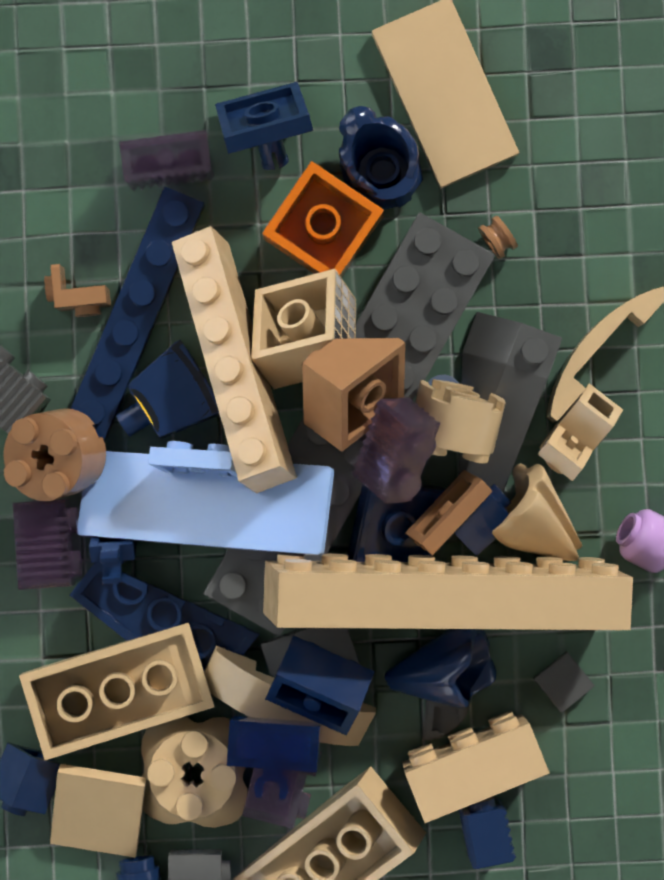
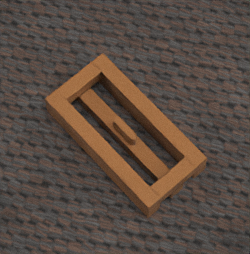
M464 470L405 534L416 545L433 556L493 491L482 479Z

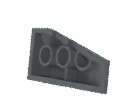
M480 312L476 313L462 351V384L474 387L473 392L480 394L482 399L488 401L490 394L493 393L503 398L506 404L494 452L490 454L488 463L482 464L466 460L462 457L463 453L459 452V475L466 470L482 479L489 488L496 484L504 492L548 380L562 337L520 322Z

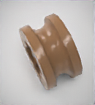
M494 216L491 219L492 224L490 226L481 225L478 230L490 250L498 259H501L505 256L504 251L506 249L514 250L518 247V244L504 222L498 216Z

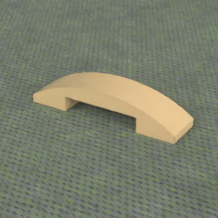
M664 286L640 294L625 302L606 315L581 339L565 361L552 389L546 415L552 423L558 421L586 390L574 378L575 374L626 317L637 327L645 324L664 302Z
M219 646L215 647L204 669V674L210 693L220 701L252 719L298 737L333 745L359 746L376 714V707L362 703L361 709L346 736L265 700L274 677L256 671L257 661Z

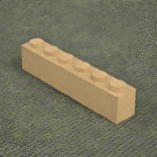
M212 226L173 241V250L238 481L255 493H259L296 479V472L270 383L251 360L253 325L229 243Z

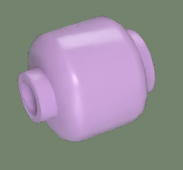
M650 509L630 513L620 524L616 535V542L619 544L621 556L628 562L648 572H661L664 570V516Z

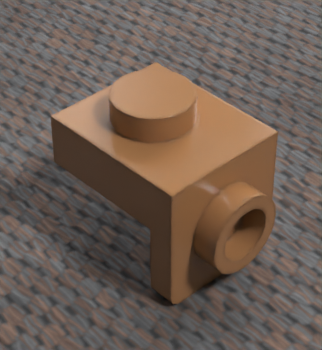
M60 264L51 265V276H45L44 279L47 301H54V308L58 311L75 310V317H89L101 315L102 307H111L110 290L105 285L66 289L64 267Z

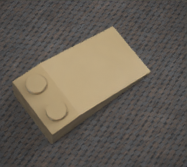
M189 622L61 660L19 675L44 760L215 707Z
M370 766L236 875L233 880H379L415 853L426 832Z

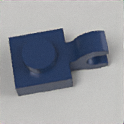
M91 537L89 544L91 563L100 562V564H103V584L121 583V564L127 560H135L137 541Z

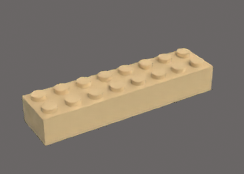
M279 553L277 554V560H265L263 614L277 628L631 630L633 577L618 571L619 565L605 563V559L593 557L578 558V565L563 563V559L557 557H537L536 564L520 562L521 558L512 556L494 557V563L478 562V557L458 555L451 557V563L435 561V557L429 555H409L408 562L393 561L390 555L368 554L365 555V562L348 560V555L323 554L321 561H311L304 559L302 554Z

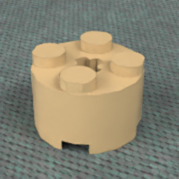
M433 379L430 386L429 382L420 380L408 430L410 440L421 443L420 450L432 455L446 456L447 450L463 453L462 457L466 460L482 464L488 463L490 454L494 452L506 402L503 398L493 393L490 394L488 401L482 399L480 394L473 392L474 387Z

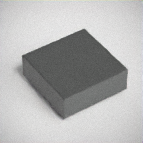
M567 651L533 678L561 713L595 686Z

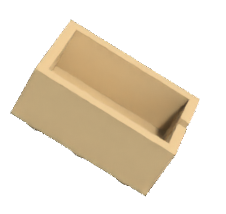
M509 711L488 720L490 725L488 728L474 732L472 727L449 735L450 743L434 749L430 743L407 753L409 759L403 761L402 765L424 823L549 774L531 725L522 714L514 716L513 712Z

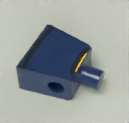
M178 340L127 385L137 402L118 413L116 417L129 437L151 424L159 438H165L217 417L220 414L213 389L185 344Z

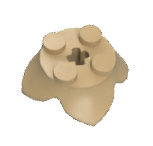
M185 716L147 728L141 745V754L144 761V773L141 777L147 778L143 811L155 820L175 825L183 822H193L203 827L216 828L239 820L248 800L243 773L250 762L252 750L246 725L226 717H214L197 723ZM188 762L192 766L196 763L202 765L204 769L200 776L203 781L195 783L194 780L188 782L183 777L186 773L183 765Z

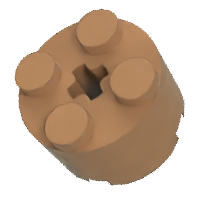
M57 409L32 414L16 420L4 445L5 480L9 485L16 487L27 497L38 501H52L77 494L88 488L91 484H94L103 472L106 461V446L103 437L98 436L92 426L95 425L94 422L87 415L74 409Z

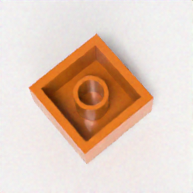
M311 161L262 232V235L266 242L313 274L336 269L342 278L383 218L384 210Z

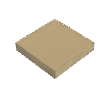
M60 764L57 772L50 844L136 858L147 778Z

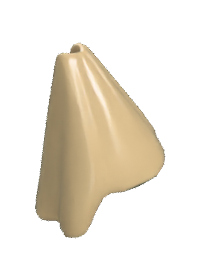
M521 463L516 465L513 469L516 495L507 507L510 514L492 531L493 536L501 544L514 550L562 558L566 561H577L579 558L577 550L582 548V543L545 468L540 464H535L530 468Z

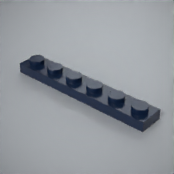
M165 186L71 406V409L84 413L94 422L95 425L92 426L98 436L103 437L104 441H106L128 390L127 385L133 378L179 269L172 242L194 233L205 207L204 202Z

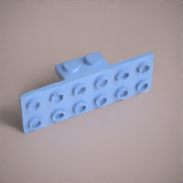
M167 441L166 448L150 447L149 454L106 451V461L101 476L94 484H91L82 491L77 534L84 537L322 556L325 551L334 469L329 466L293 464L297 476L296 479L255 493L238 481L228 445L208 444L207 450L193 449V444Z

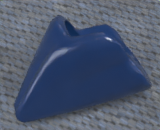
M449 629L388 670L384 678L390 689L444 705L467 708L471 703L472 695L495 682L497 670L490 655V643L484 629Z

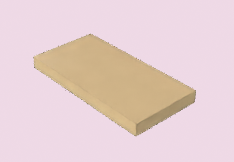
M440 0L371 31L440 189L519 155V150L452 0Z

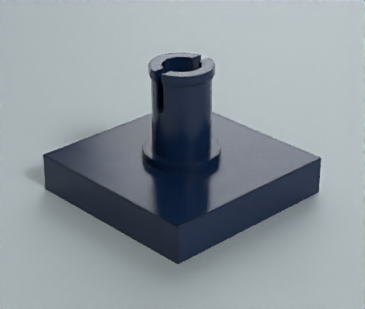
M298 81L215 104L228 154L258 146L261 165L266 170H275L271 156L272 152H275L279 168L287 165L289 162L283 139L313 131L310 115Z

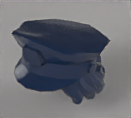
M365 106L349 109L341 119L339 130L344 136L339 148L340 167L344 183L383 210L394 207L400 208L411 201V196L423 181L416 141L407 128L389 116L376 117L375 112L370 107Z

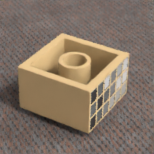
M336 269L255 290L251 360L273 389L303 382L302 362L313 351L320 350L333 339L355 338L356 299Z

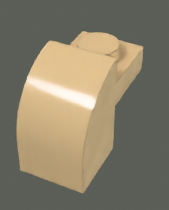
M591 384L585 387L586 390L562 415L539 447L538 455L545 460L546 464L553 471L564 474L571 481L583 470L593 450L612 430L623 411L622 408Z

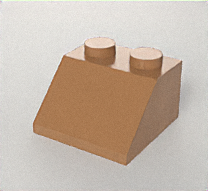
M400 338L333 339L320 350L310 353L306 360L302 362L304 424L342 452L404 404L405 342Z

